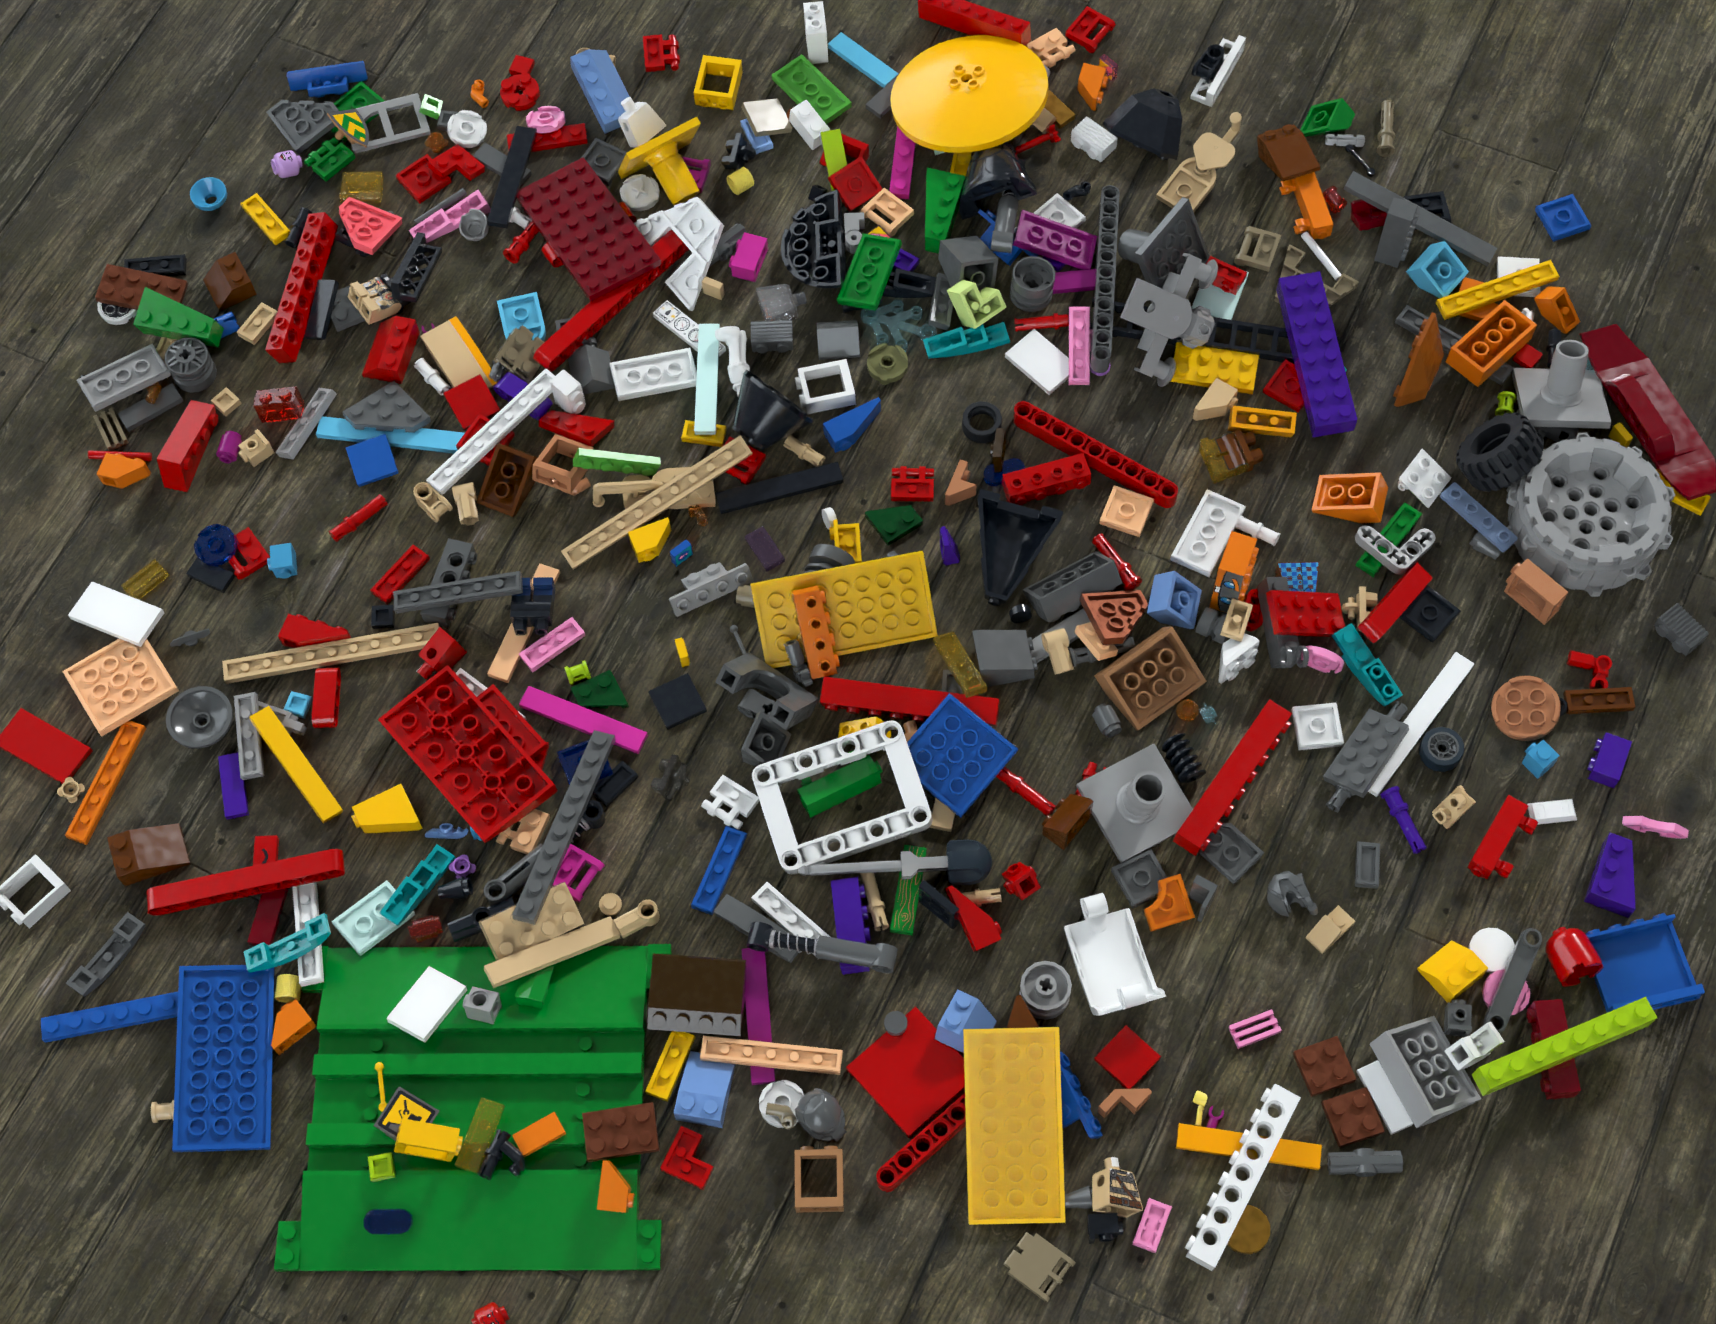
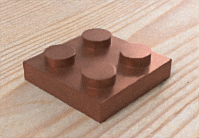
M1338 1036L1293 1052L1311 1097L1356 1081Z
M1367 1087L1324 1100L1321 1103L1339 1148L1381 1135L1385 1132Z

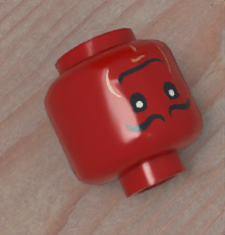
M491 1302L475 1310L474 1318L471 1321L473 1324H506V1321L510 1318L504 1306L499 1308L495 1302Z

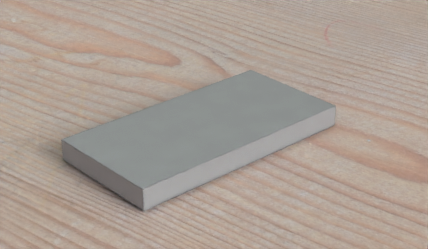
M150 344L77 379V382L96 412L171 376L154 345Z

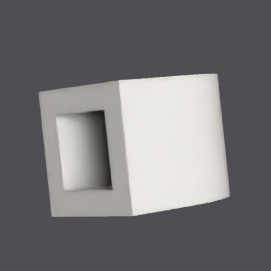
M1488 1022L1470 1036L1459 1039L1444 1051L1459 1071L1484 1059L1491 1054V1051L1505 1041L1492 1022Z

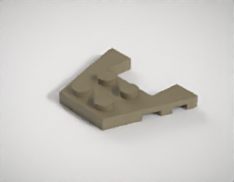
M1289 245L1280 278L1305 274L1298 270L1297 267L1305 258L1306 253ZM1343 273L1333 288L1323 283L1329 307L1358 287L1359 281ZM1276 291V295H1275L1274 301L1277 302V303H1279V299H1278V295H1277V291Z

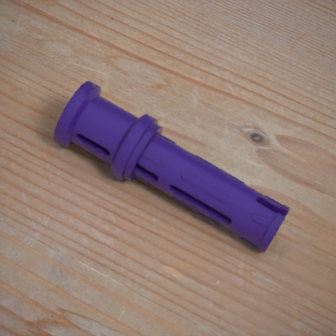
M1398 786L1391 787L1382 792L1380 796L1382 799H1385L1390 808V815L1398 821L1413 854L1422 852L1421 849L1425 850L1427 846L1424 844L1408 813L1409 806L1407 803H1404L1399 793L1400 788Z

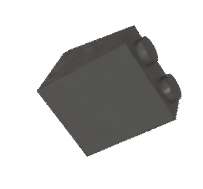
M977 235L940 240L938 259L951 287L961 280L976 283L979 291L985 287L995 288L998 257Z
M1026 630L972 631L983 688L1035 678L1034 670H1038L1036 657H1031L1030 650H1034L1032 637L1027 638Z

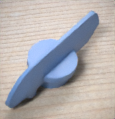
M444 823L439 826L440 829L432 828L427 831L425 837L460 839L467 835L468 829H462L461 827L454 829L452 824Z

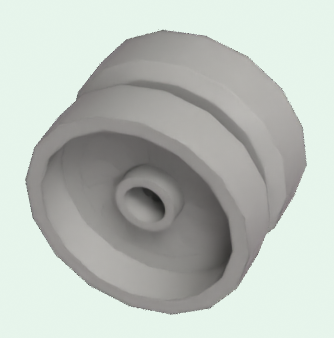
M1050 961L1037 962L1026 969L1021 978L1019 995L1022 996L1033 1017L1047 1020L1056 1018L1065 1011L1071 994L1072 984L1070 976L1062 966Z

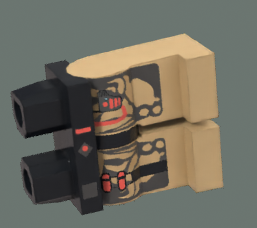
M386 273L362 284H359L358 281L350 284L348 298L369 325L393 316L396 313H402L404 306L411 303L410 301L393 299L391 289L393 277L389 278Z

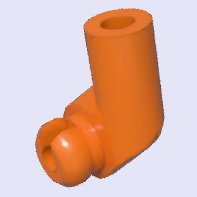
M475 80L471 87L470 96L482 108H486L489 100L483 96L485 84L482 80Z

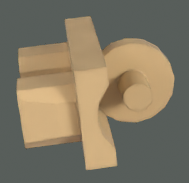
M1359 586V593L1356 594V603H1354L1353 597H1349L1348 603L1342 605V612L1348 614V619H1354L1356 614L1357 631H1360L1357 627L1370 613L1366 611V607H1375L1377 605V593L1366 592V587Z
M1460 785L1432 811V815L1439 824L1448 829L1476 801Z

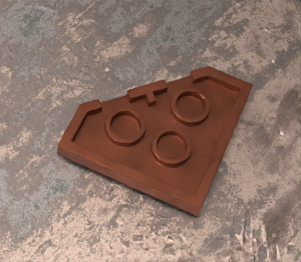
M1141 590L1084 593L1080 597V602L1102 645L1123 644L1148 607V603Z

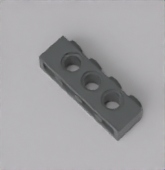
M448 538L431 585L470 579L471 566L475 565L477 561V553L473 544ZM462 563L460 566L454 567L455 564ZM457 604L422 609L420 614L425 623H439V626L449 628L451 621L455 620Z

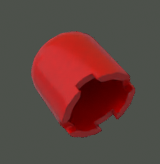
M1560 927L1553 931V936L1546 943V955L1558 981L1561 982L1563 987L1577 985L1581 983L1579 981L1580 978L1586 975L1592 978L1604 968L1602 960L1588 936L1578 928L1566 929L1565 927Z

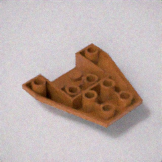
M1432 312L1428 320L1424 318L1420 332L1414 339L1408 356L1411 359L1401 386L1397 385L1393 397H1396L1394 404L1396 407L1425 399L1440 368L1444 353L1436 313Z

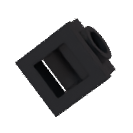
M1117 1213L1088 1214L1089 1244H1094L1097 1238H1099L1100 1242L1113 1241L1114 1237L1123 1235L1122 1220H1118Z

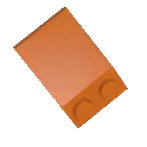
M1381 472L1319 475L1312 512L1357 523H1381L1388 486Z

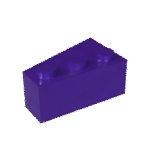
M1611 832L1603 841L1584 902L1627 918L1632 915L1636 909L1632 840Z

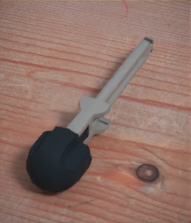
M950 840L947 843L946 856L917 857L910 851H903L900 854V860L802 866L798 868V872L803 876L901 871L902 880L913 878L918 872L947 871L948 881L952 886L972 885L980 883L987 878L992 868V858L986 846L978 841Z

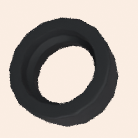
M980 401L972 403L963 413L962 429L965 436L976 443H988L995 439L996 428H1001L1002 426L1000 410L989 402ZM978 414H986L994 419V426L989 430L979 431L970 426V419Z

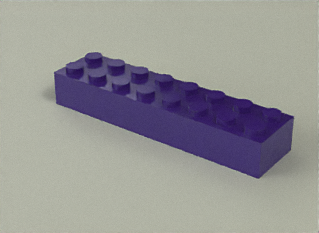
M1319 271L1279 278L1276 291L1312 438L1354 431L1357 416L1321 273Z

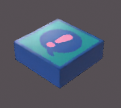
M684 540L670 551L671 561L676 567L693 555L692 546L688 540Z

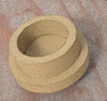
M608 893L601 897L599 908L603 914L613 916L621 910L622 901L618 895Z

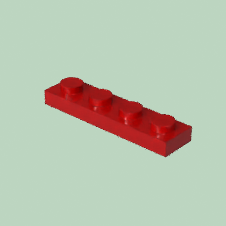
M585 123L563 126L550 133H537L531 152L588 144ZM507 134L508 150L510 149L514 134Z

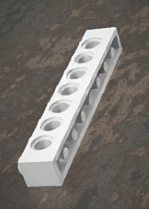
M1274 1084L1271 1090L1266 1088L1261 1097V1101L1264 1102L1261 1110L1256 1108L1250 1119V1122L1253 1123L1250 1131L1245 1129L1239 1141L1243 1144L1240 1151L1235 1150L1228 1162L1232 1165L1228 1173L1223 1172L1218 1182L1221 1186L1218 1194L1213 1192L1207 1203V1206L1211 1207L1207 1216L1201 1215L1196 1225L1199 1228L1196 1237L1191 1235L1185 1248L1189 1250L1186 1255L1187 1258L1210 1271L1216 1267L1301 1097L1277 1084ZM1273 1107L1277 1109L1279 1117H1271L1268 1114V1108ZM1264 1128L1267 1130L1268 1138L1263 1139L1259 1137L1257 1129ZM1247 1149L1255 1150L1258 1154V1159H1250L1246 1153ZM1237 1170H1243L1247 1174L1246 1181H1241L1236 1177ZM1225 1192H1234L1237 1197L1236 1202H1229L1225 1198ZM1214 1213H1223L1226 1217V1222L1223 1224L1216 1222ZM1206 1233L1213 1235L1215 1244L1207 1245L1203 1240V1235Z

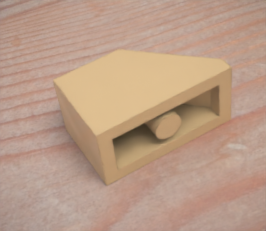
M1216 378L1195 407L1193 419L1198 421L1225 416L1229 409L1238 403L1239 399L1236 398L1238 389Z

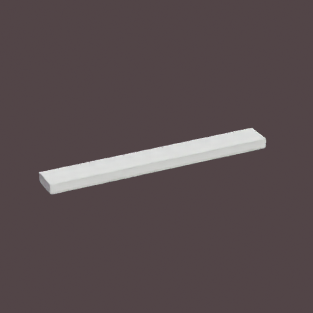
M544 369L427 478V483L441 495L447 492L552 393L550 380L555 375L549 370Z
M1455 652L1403 722L1409 725V731L1369 789V793L1375 797L1380 794L1474 666L1473 662Z

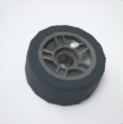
M1445 727L1433 728L1428 731L1422 739L1419 748L1421 761L1426 767L1438 772H1446L1455 768L1464 754L1462 738L1454 730ZM1441 747L1445 752H1440L1438 748Z

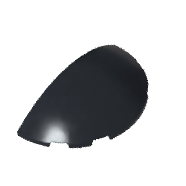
M835 190L816 197L814 204L804 209L802 207L792 217L793 223L789 229H785L781 241V255L786 268L800 282L817 288L842 287L845 279L846 246L839 192Z

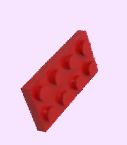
M1270 590L1266 593L1274 635L1332 637L1334 633L1345 627L1338 593Z

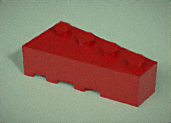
M194 400L189 402L157 457L165 488L188 492L214 427L218 423V414H216L214 405Z

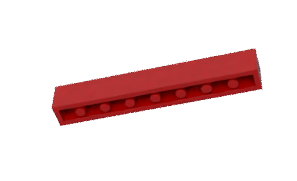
M823 677L820 704L825 706V710L838 711V708L847 709L846 712L852 714H859L860 711L868 712V715L875 717L889 714L890 718L903 720L904 716L912 717V720L916 722H925V719H928L950 693L992 728H997L1000 700L998 698Z
M1269 699L1182 824L1173 842L1194 856L1200 850L1203 852L1206 850L1211 842L1208 839L1211 833L1217 834L1223 824L1220 822L1222 817L1230 815L1235 807L1232 805L1235 799L1239 801L1246 791L1243 788L1246 782L1252 783L1257 775L1255 771L1257 766L1263 767L1269 757L1266 754L1268 750H1274L1280 741L1277 738L1281 732L1285 734L1292 724L1289 722L1292 715L1291 712Z

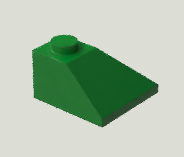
M1343 98L1313 105L1300 130L1304 137L1344 131L1351 126L1355 113Z

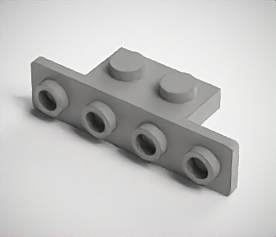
M720 562L711 564L707 568L697 573H691L686 578L681 579L686 591L670 597L669 601L675 616L678 617L737 590L739 586L743 587L752 583L753 578L749 566L744 563L726 571Z

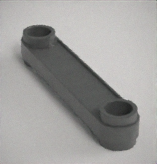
M1528 928L1519 935L1485 1015L1483 1025L1490 1022L1492 1017L1496 1018L1499 1021V1028L1497 1030L1499 1033L1503 1032L1508 1024L1540 948L1542 935L1538 930ZM1527 933L1535 938L1534 945L1527 942Z

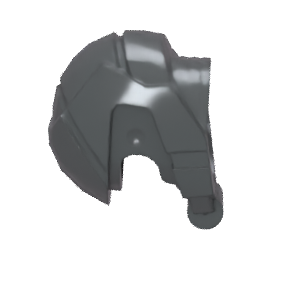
M1284 871L1273 876L1267 888V901L1276 913L1290 917V905L1296 902L1301 907H1306L1311 915L1318 914V907L1307 890L1302 873L1294 875L1290 871Z
M815 1088L801 1097L798 1106L795 1108V1115L800 1125L812 1138L819 1142H829L832 1140L838 1142L847 1132L844 1129V1111L833 1095L820 1088Z

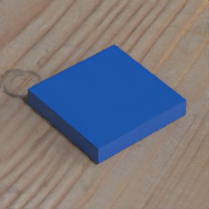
M1573 194L1538 205L1535 208L1538 217L1553 242L1591 228L1589 220Z
M386 434L346 447L359 487L399 473Z

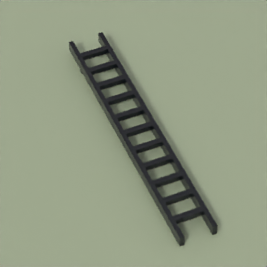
M1094 298L1092 299L1091 307H1094ZM1114 301V311L1122 313L1126 303ZM1143 306L1145 312H1147L1148 307ZM1213 317L1215 326L1209 341L1202 345L1257 354L1259 359L1283 362L1286 359L1294 364L1292 352L1291 354L1276 352L1278 337L1288 338L1286 328ZM1128 321L1127 328L1113 326L1112 337L1120 336L1140 340L1144 331L1132 329L1133 323ZM1216 327L1232 329L1229 344L1214 342ZM1237 330L1252 332L1250 348L1235 345ZM1258 333L1273 336L1271 351L1255 349ZM1178 336L1174 339H1168L1166 344L1176 345L1177 342L1182 343V340Z

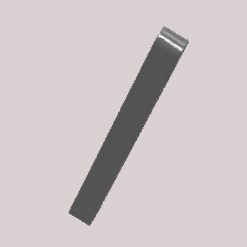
M1107 185L1102 188L1099 204L1090 361L1091 369L1096 373H1104L1108 370L1112 349L1120 196L1119 189L1113 185Z

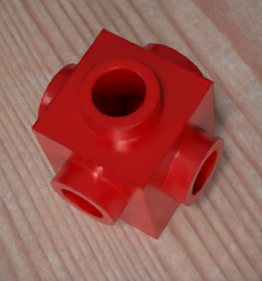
M1021 862L1009 866L1007 871L1002 873L1005 880L1003 885L1010 895H1016L1021 900H1024L1041 888L1036 879L1037 874L1031 866L1027 867Z

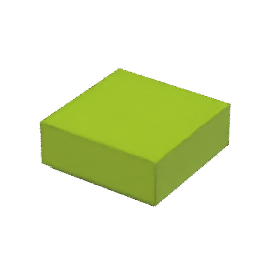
M392 1152L368 1157L370 1180L372 1182L396 1177Z

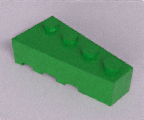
M927 168L925 251L939 254L940 240L950 239L959 211V201L966 176Z

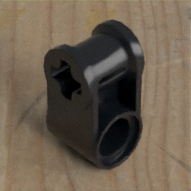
M1218 44L1210 45L1202 57L1195 63L1191 75H1197L1210 84L1223 64V47Z

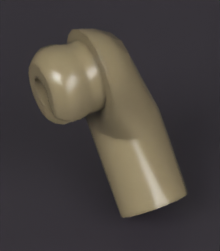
M767 1103L766 1115L778 1116L785 1129H792L796 1125V1117L789 1106Z

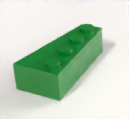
M147 287L144 288L133 323L143 334L175 340L192 337L199 339L205 345L213 347L219 346L224 329L213 318Z

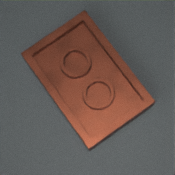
M653 1102L582 1113L588 1162L660 1151Z

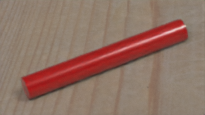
M88 451L89 459H104L106 453H119L130 459L152 460V453Z

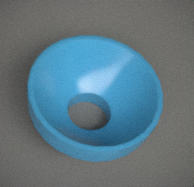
M206 177L200 179L191 187L190 198L198 209L212 211L224 204L227 198V190L221 180ZM209 197L217 198L212 204L206 203Z

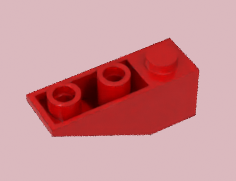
M288 614L278 635L282 645L290 648L351 638L348 631L343 627L336 626L334 628L320 620L316 622L308 620L307 617L300 614L296 616Z

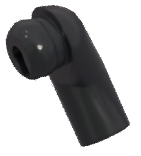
M1084 181L1081 185H1075L1063 193V198L1069 201L1074 197L1087 196L1090 193L1091 184Z
M507 1140L500 1150L512 1160L513 1164L509 1166V1171L514 1176H519L521 1171L524 1172L526 1168L523 1154Z

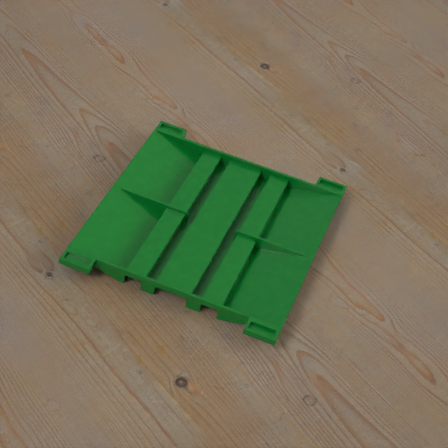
M671 944L599 946L557 963L542 1009L518 1005L515 994L521 978L493 988L484 971L485 965L496 961L490 947H375L359 956L353 948H329V946H322L324 982L301 988L303 993H322L317 1021V1030L320 1033L318 1054H314L312 1072L316 1079L312 1123L307 1125L306 1135L309 1158L307 1171H303L301 1221H279L274 1270H661L662 1220H638L641 1154L606 1159L614 1164L631 1186V1193H634L633 1208H629L627 1213L597 1210L603 1160L587 1161L582 1113L643 1104L647 991H650L653 953L671 955ZM430 966L465 985L467 991L424 1043L388 1023L387 1017ZM472 986L499 993L502 1006L494 1024L467 1018L465 1008H463V1000L465 995L470 993ZM377 1062H381L384 1065L382 1075L385 1102L387 1104L397 1088L401 1087L439 1110L432 1124L460 1129L459 1136L463 1137L461 1150L458 1156L454 1155L451 1162L394 1152L396 1141L374 1127L375 1122L382 1113L378 1108L381 1100L378 1072L375 1070ZM555 1111L566 1134L530 1155L523 1157L526 1165L524 1172L521 1171L519 1176H514L509 1171V1166L513 1164L512 1160L502 1153L504 1157L502 1161L498 1162L491 1180L477 1175L486 1156L484 1152L486 1148L490 1147L497 1129H500L501 1133L502 1131L509 1133L511 1137L508 1141L519 1149L512 1135ZM392 1152L396 1177L372 1182L370 1180L368 1157Z

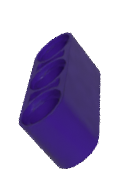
M506 372L493 389L501 398L510 402L528 383L512 373ZM547 397L529 416L539 420L553 406L552 401Z

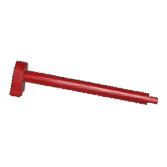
M1055 124L1046 128L1045 134L1014 148L1016 155L1047 140H1050L1052 143L1061 141L1058 131L1055 130Z

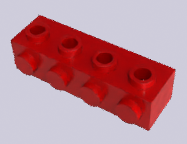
M1084 453L1002 475V487L1007 501L1017 505H1023L1027 501L1035 499L1042 500L1053 494L1060 495L1075 488L1082 489L1090 485L1091 472Z

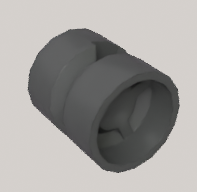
M1206 607L1195 632L1204 637L1210 635L1213 641L1223 645L1228 638L1220 635L1226 615L1219 616L1218 611Z

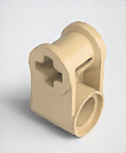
M421 482L414 487L413 492L418 506L434 522H439V518L443 514L453 509L449 501L440 495L430 484ZM423 494H428L426 497H420Z

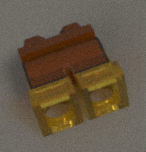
M1238 429L1221 437L1200 440L1199 452L1205 466L1207 465V470L1213 484L1244 472L1252 471L1253 465L1263 461V454L1260 448L1249 450V446L1256 444L1253 431L1242 433Z

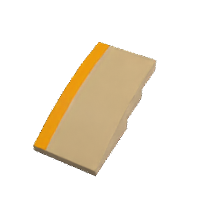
M456 316L420 336L452 388L481 374L488 389L494 387L497 383L490 379L491 367Z

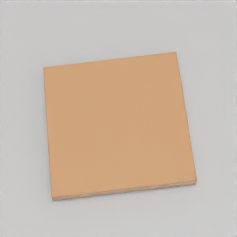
M117 639L62 671L101 737L179 692L148 639L145 640L141 647L122 639Z

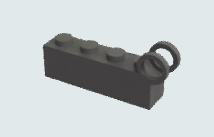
M1266 577L1257 586L1271 668H1292L1295 664L1299 668H1305L1309 661L1307 647L1304 645L1299 646L1298 636L1274 635L1266 593L1270 590L1289 591L1287 577ZM1301 651L1303 652V662L1301 661Z

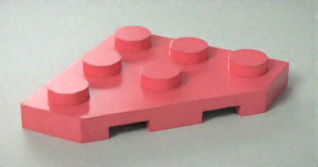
M348 197L339 206V215L354 248L373 255L402 225V217Z

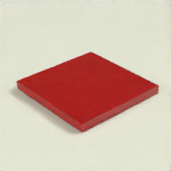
M916 1006L905 1015L907 1018V1029L903 1034L893 1036L885 1032L846 1066V1070L908 1138L965 1089L964 1058L956 1049L935 1040L937 1029Z

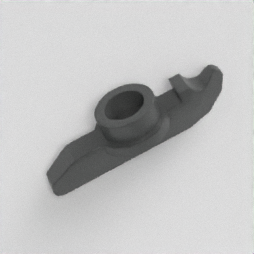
M210 629L198 632L187 631L182 637L174 639L170 646H181V644L190 647L195 646L199 639L210 634Z

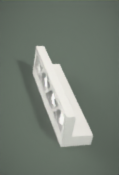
M1239 35L1235 43L1224 38L1219 45L1223 48L1224 46L1231 48L1230 52L1224 54L1223 64L1215 75L1216 77L1213 82L1208 84L1205 79L1200 78L1190 99L1210 107L1213 106L1244 51L1245 37ZM1207 89L1206 97L1198 95L1199 91Z

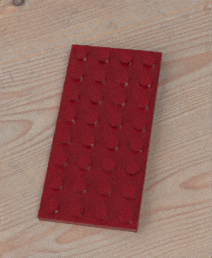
M584 157L519 190L516 200L590 301L662 265L659 256Z

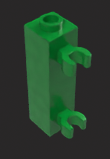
M867 755V757L851 762L849 765L812 782L810 777L801 779L802 788L797 789L800 802L811 818L882 783L880 774L883 773L878 761L873 762L870 755Z

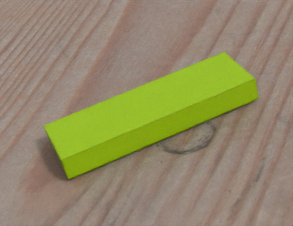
M840 129L820 132L828 176H831L847 165ZM830 183L831 191H835V189Z

